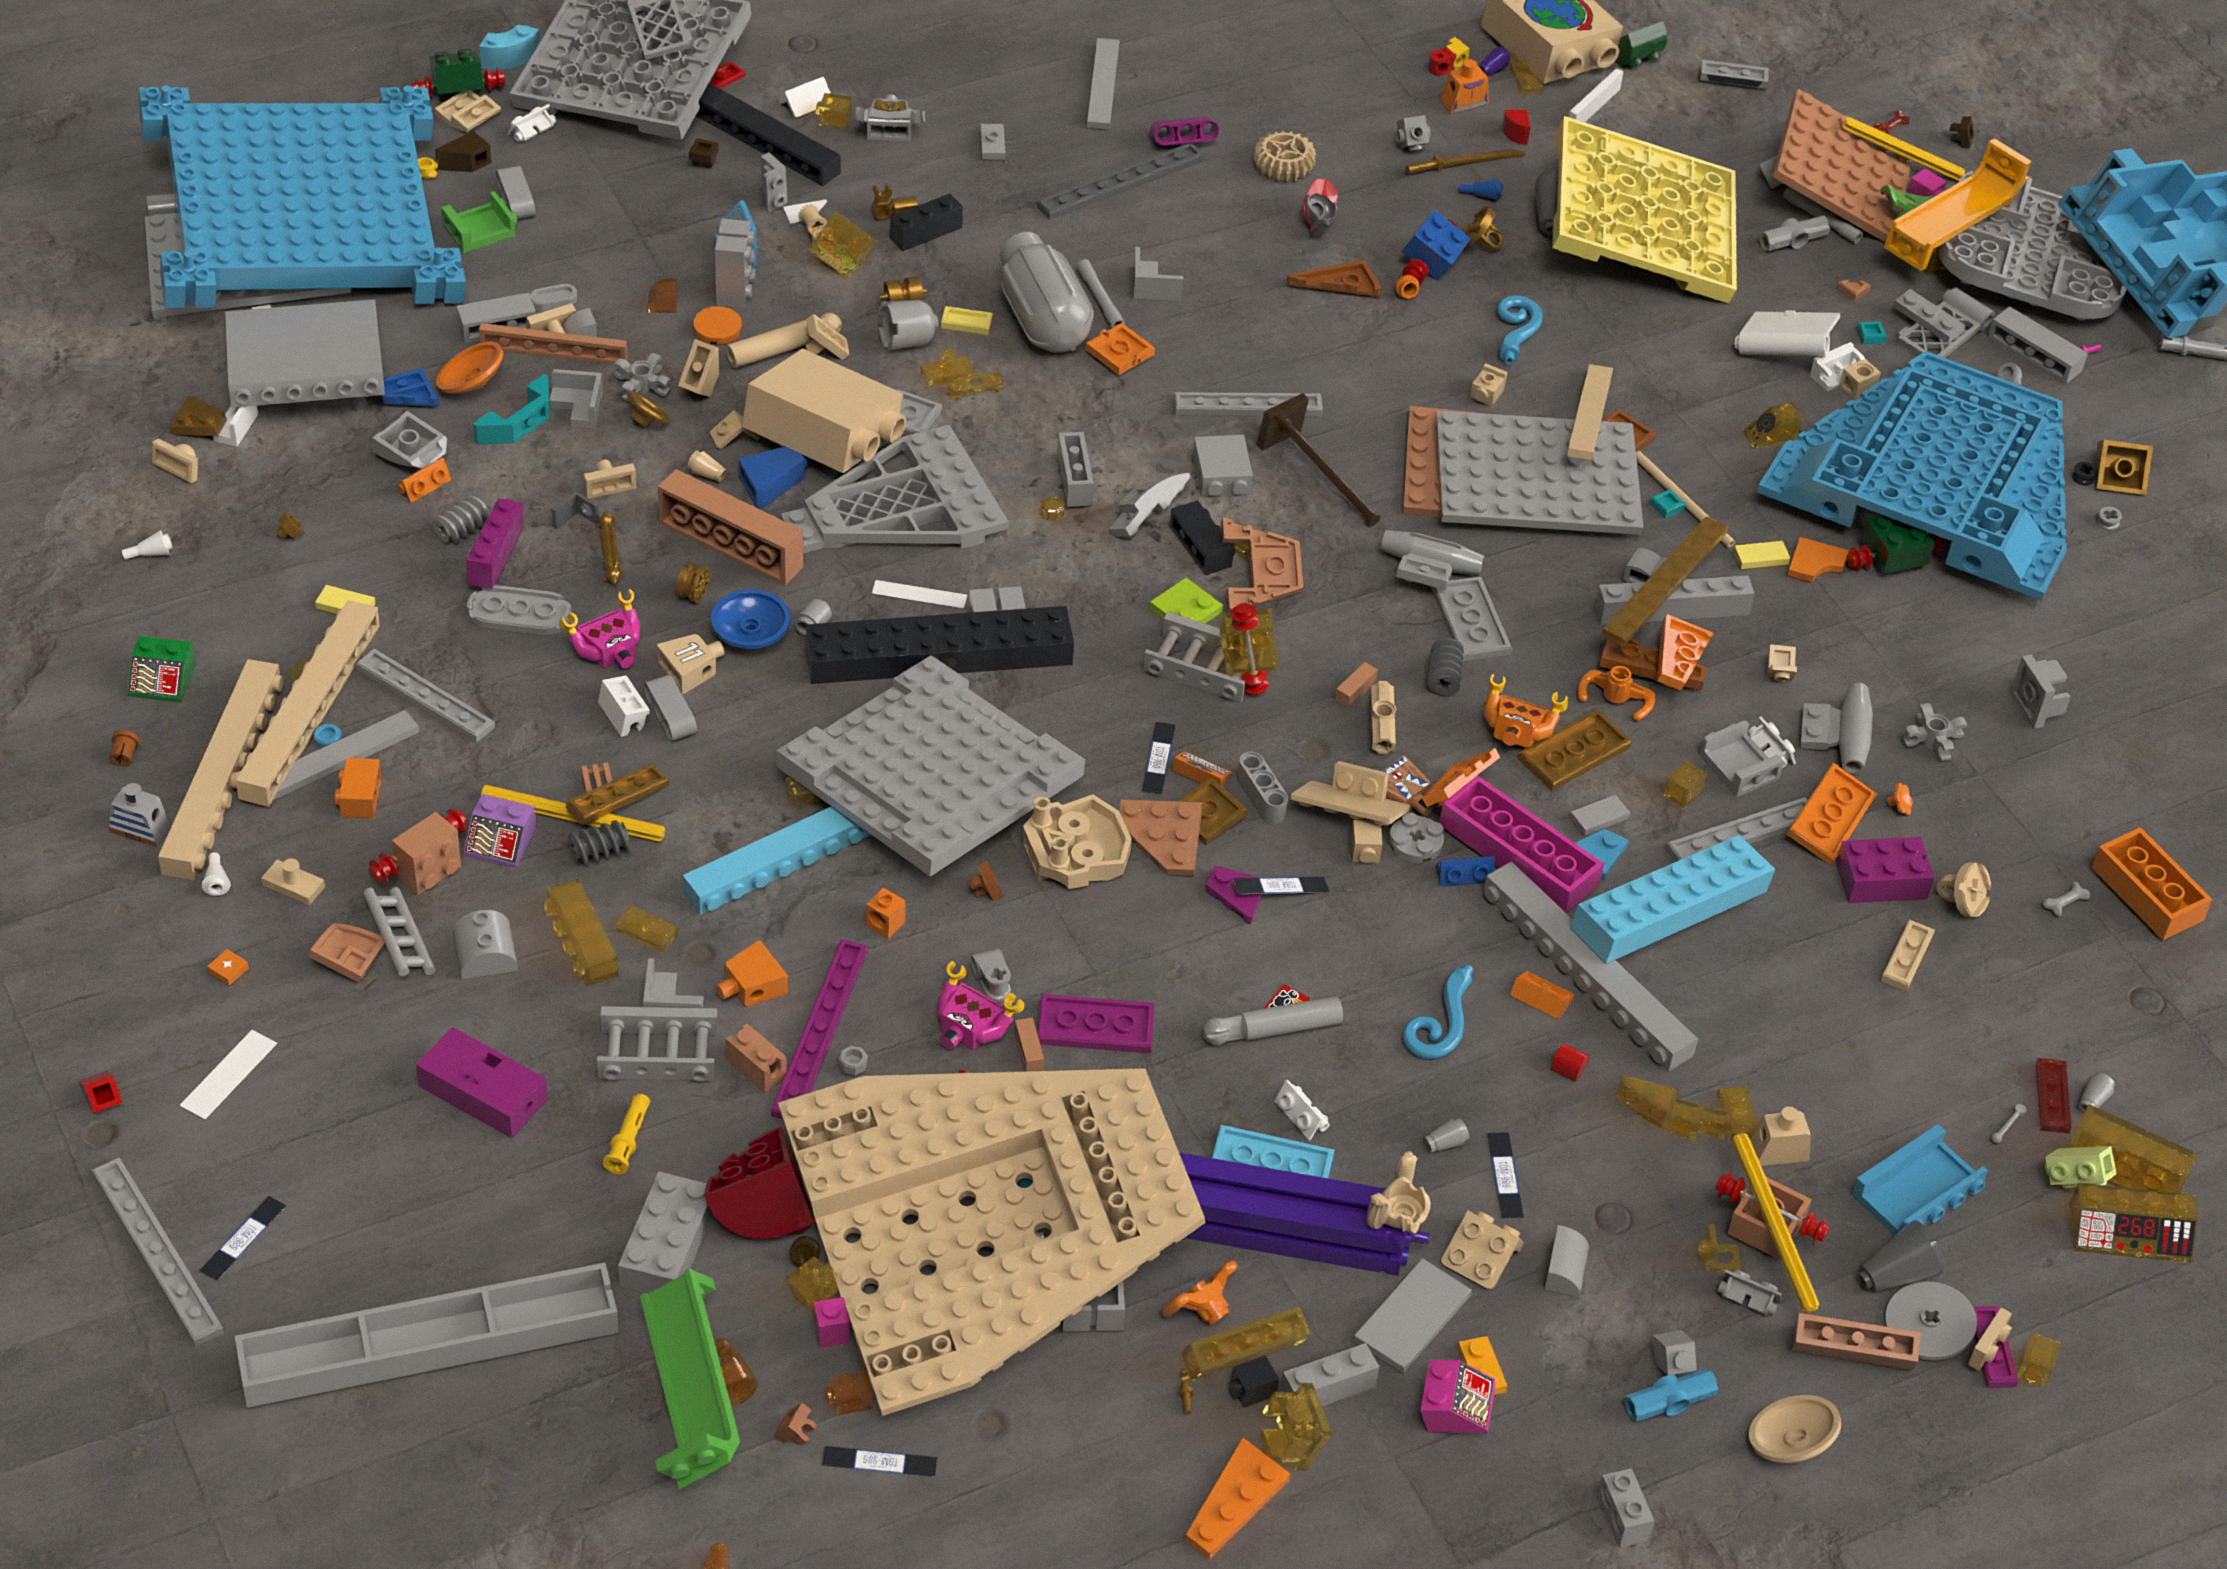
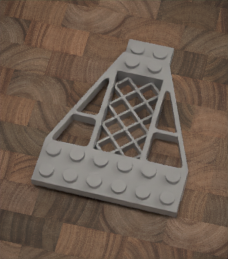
M950 425L900 438L875 454L870 461H864L805 499L804 508L781 514L782 521L803 530V553L822 548H840L854 543L958 544L961 549L985 543V535L1007 530L1009 527V521ZM903 451L912 468L894 473H886L881 464ZM872 470H875L879 476L853 483ZM913 488L916 490H920L921 492L920 494L910 492L909 490ZM889 494L898 498L897 500L886 498V496ZM905 499L914 502L912 506L902 502ZM865 500L874 503V505L871 507L862 503ZM884 506L891 509L887 512L879 509V507ZM843 507L850 509V512L846 513L840 511L839 508ZM857 512L866 514L867 516L866 518L856 516L855 514ZM944 520L950 531H920L918 526Z

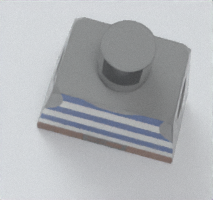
M130 783L123 787L110 805L109 830L111 833L158 847L171 829L160 798L143 792L141 786L137 783Z

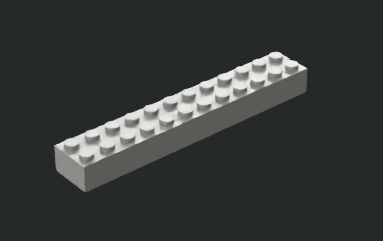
M600 1263L236 1335L235 1341L246 1405L249 1408L619 1333L617 1308L606 1263Z

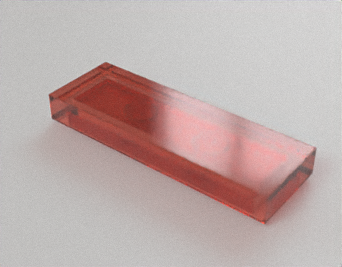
M2038 1058L2036 1061L2041 1131L2069 1134L2072 1126L2066 1061Z

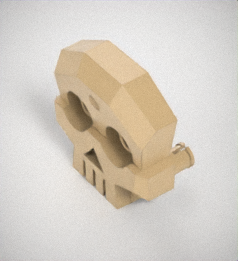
M1093 794L1064 805L1059 802L1049 803L1050 800L1046 797H1038L1034 800V813L1023 825V848L1028 855L1038 882L1051 878L1064 884L1068 889L1088 886L1089 881H1109L1124 874L1131 851L1132 838L1117 809Z

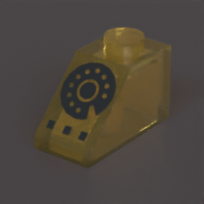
M1792 402L1771 406L1746 427L1743 434L1754 449L1788 442L1789 440L1794 441L1800 432L1803 417Z

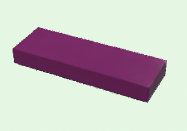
M1999 1306L1973 1307L1977 1317V1328L1974 1337L1975 1345H1977L2000 1310ZM2008 1339L2004 1343L1998 1341L1996 1346L1999 1349L1991 1363L1985 1361L1981 1367L1986 1387H2017L2019 1381Z

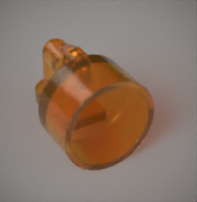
M720 1338L715 1342L718 1358L722 1360L720 1366L732 1408L747 1401L757 1390L758 1383L745 1359L741 1358L739 1352L729 1345L726 1339Z

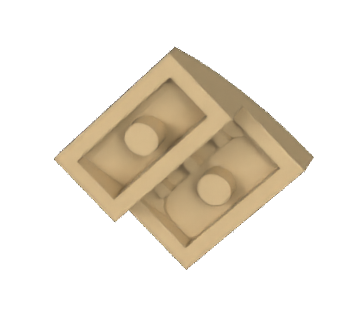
M472 90L460 92L434 108V115L449 126L468 132L499 113L501 107L488 96L483 95L479 97Z

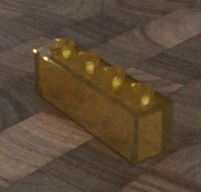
M575 879L547 888V900L544 901V907L548 917L553 916L554 918L553 924L557 936H562L564 939L563 946L568 957L572 956L574 960L573 968L576 976H582L586 987L619 977L618 958L580 880Z
M1298 1306L1191 1342L1181 1354L1193 1381L1264 1355L1299 1345L1311 1333L1301 1308Z

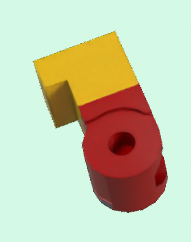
M1456 37L1448 40V46L1431 52L1429 72L1435 76H1443L1463 67V62L1469 59L1470 48Z

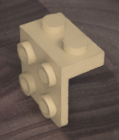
M1467 1211L1442 1257V1263L1487 1289H1493L1513 1252L1520 1253L1525 1243L1519 1238L1520 1232L1507 1225H1504L1503 1229L1493 1224L1494 1218L1481 1211H1478L1477 1215Z

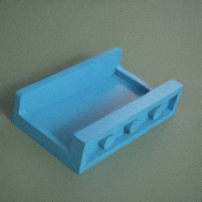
M1939 1124L1856 1179L1851 1196L1894 1236L1914 1220L1921 1222L1924 1226L1931 1221L1933 1223L1937 1222L1951 1207L1956 1209L1963 1203L1966 1197L1970 1194H1978L1986 1184L1984 1180L1988 1170L1984 1166L1977 1171L1973 1170L1943 1142L1946 1130Z

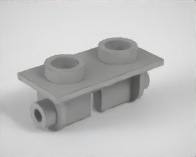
M1734 1269L1733 1272L1725 1270L1724 1279L1728 1282L1721 1281L1717 1291L1722 1293L1723 1298L1742 1305L1747 1295L1751 1297L1747 1308L1765 1316L1768 1314L1774 1316L1778 1304L1773 1303V1301L1780 1303L1782 1293L1778 1292L1776 1286L1764 1281L1761 1284L1752 1281L1748 1274L1740 1270Z

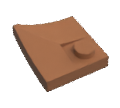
M333 923L311 948L308 957L360 983L386 944L382 936L351 925Z

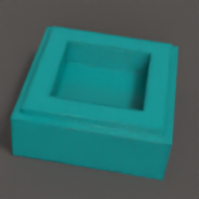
M1881 321L1860 322L1857 324L1856 330L1863 345L1886 343L1887 335Z
M1671 489L1651 497L1650 505L1665 519L1684 511L1686 503Z

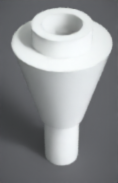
M160 530L138 543L137 546L123 549L122 553L125 560L140 555H169V549L173 547L169 535H163Z
M211 853L208 856L209 866L202 882V889L208 895L219 896L228 892L231 883L220 864V855L218 853Z

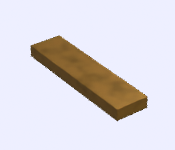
M652 763L568 800L566 809L584 825L668 787L669 779Z

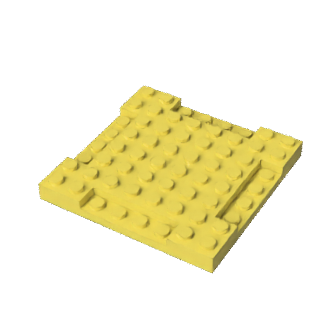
M1564 116L1557 129L1556 159H1559L1558 203L1553 221L1552 248L1596 262L1600 255L1609 259H1615L1631 266L1650 270L1653 273L1672 277L1675 280L1685 281V290L1729 303L1737 290L1735 171Z

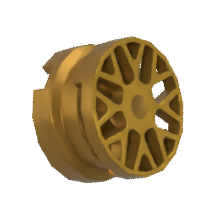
M687 562L685 564L687 568L685 570L681 569L676 583V595L681 598L689 597L691 601L699 603L707 591L710 581V570L703 566L698 568L696 564Z

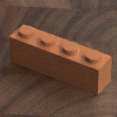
M1799 1313L1794 1324L1791 1351L1913 1370L1918 1362L1921 1332Z

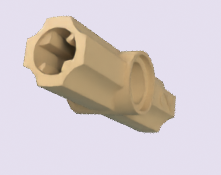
M1378 681L1376 684L1371 685L1372 749L1376 750L1378 754H1388L1390 751H1394L1396 747L1394 686L1390 685L1388 681Z

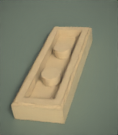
M1909 920L1882 975L1881 982L1907 992L1932 940L1935 929Z

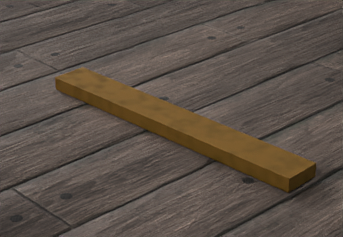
M1706 516L1605 625L1602 635L1625 646L1727 534L1728 526Z

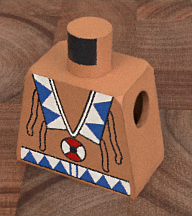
M1403 755L1382 771L1389 773L1386 799L1409 804L1410 809L1407 813L1417 810L1423 816H1427L1433 810L1434 804L1427 807L1422 799L1430 789L1431 783L1406 756Z

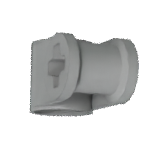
M995 948L971 955L973 972L986 996L996 1002H1003L1005 997L1011 993L1008 983L1011 973L1005 963L1001 950Z

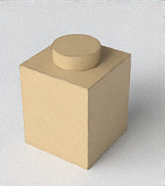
M1353 820L1351 833L1352 862L1380 863L1382 831L1381 825L1375 824L1374 820Z

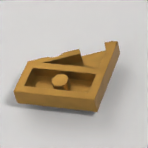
M187 396L169 428L172 435L218 436L227 418L224 411L193 396Z

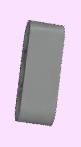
M521 167L497 169L498 186L509 211H513L517 219L535 216L534 201Z
M671 675L644 682L646 698L670 741L697 733L695 718Z
M1256 752L1242 754L1239 761L1237 778L1240 785L1265 822L1273 825L1282 823L1286 817L1288 802L1285 790L1260 754Z

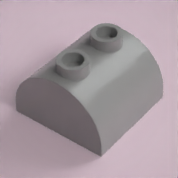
M479 910L463 916L455 924L453 934L461 979L518 971L510 922L505 915L493 910Z

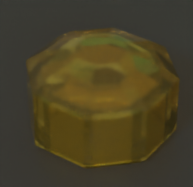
M1050 496L1042 500L1041 515L1046 520L1057 521L1064 517L1065 502L1059 497Z

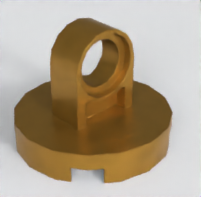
M1489 206L1480 209L1474 215L1475 219L1472 223H1467L1462 231L1471 238L1464 248H1468L1476 242L1486 251L1494 252L1504 244L1503 234L1491 224L1496 212ZM1489 235L1495 238L1496 245L1490 243Z

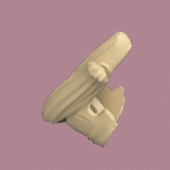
M1410 1151L1404 1152L1398 1162L1394 1175L1395 1181L1390 1183L1382 1194L1371 1195V1202L1367 1211V1224L1372 1229H1379L1388 1225L1402 1229L1403 1232L1416 1233L1420 1223H1423L1431 1208L1429 1196L1425 1193L1423 1187L1416 1189L1412 1185L1418 1158Z

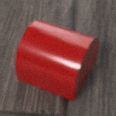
M1563 1043L1553 1059L1551 1070L1576 1082L1588 1065L1590 1055Z

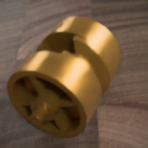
M918 276L904 278L902 283L898 279L887 280L883 283V295H879L880 300L884 299L885 302L924 301L923 294L927 293V289H922Z

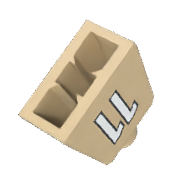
M697 634L657 644V663L667 675L672 676L682 694L687 693L716 674V658L724 655L723 646L719 641L706 645Z

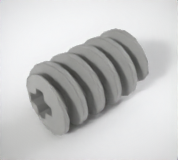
M473 495L465 498L464 501L458 502L457 505L450 507L449 510L442 512L441 515L434 517L432 525L442 542L448 543L450 539L456 543L459 541V536L462 538L467 536V531L472 533L475 531V527H482L483 522L486 523L490 512L482 499Z

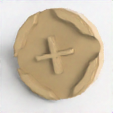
M1969 862L1960 868L1957 875H1944L1936 888L1938 894L1944 900L1956 903L1962 915L1978 917L1986 910L1990 899L1986 897L1987 890H1990L1991 881L1984 865ZM1948 886L1953 887L1954 891L1950 890Z

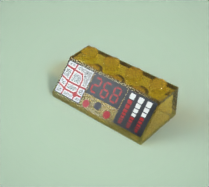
M2083 1183L2077 1184L2070 1202L2074 1251L2192 1263L2198 1221L2195 1195Z

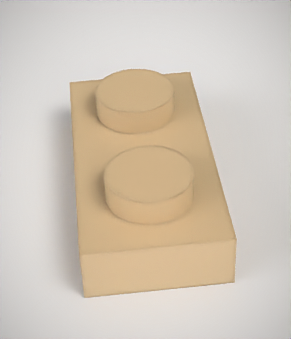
M2000 1308L1974 1348L1969 1366L1979 1371L1985 1361L1992 1362L1999 1349L1996 1344L1998 1341L2004 1343L2012 1329L2008 1325L2012 1313Z

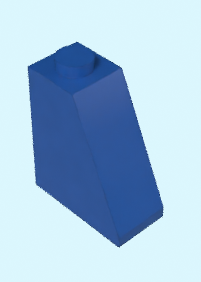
M787 447L740 458L739 478L756 508L761 509L805 479L807 459L805 455Z

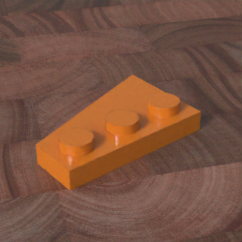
M1496 748L1452 765L1422 797L1427 807L1435 803L1438 806L1443 805L1453 794L1500 758Z

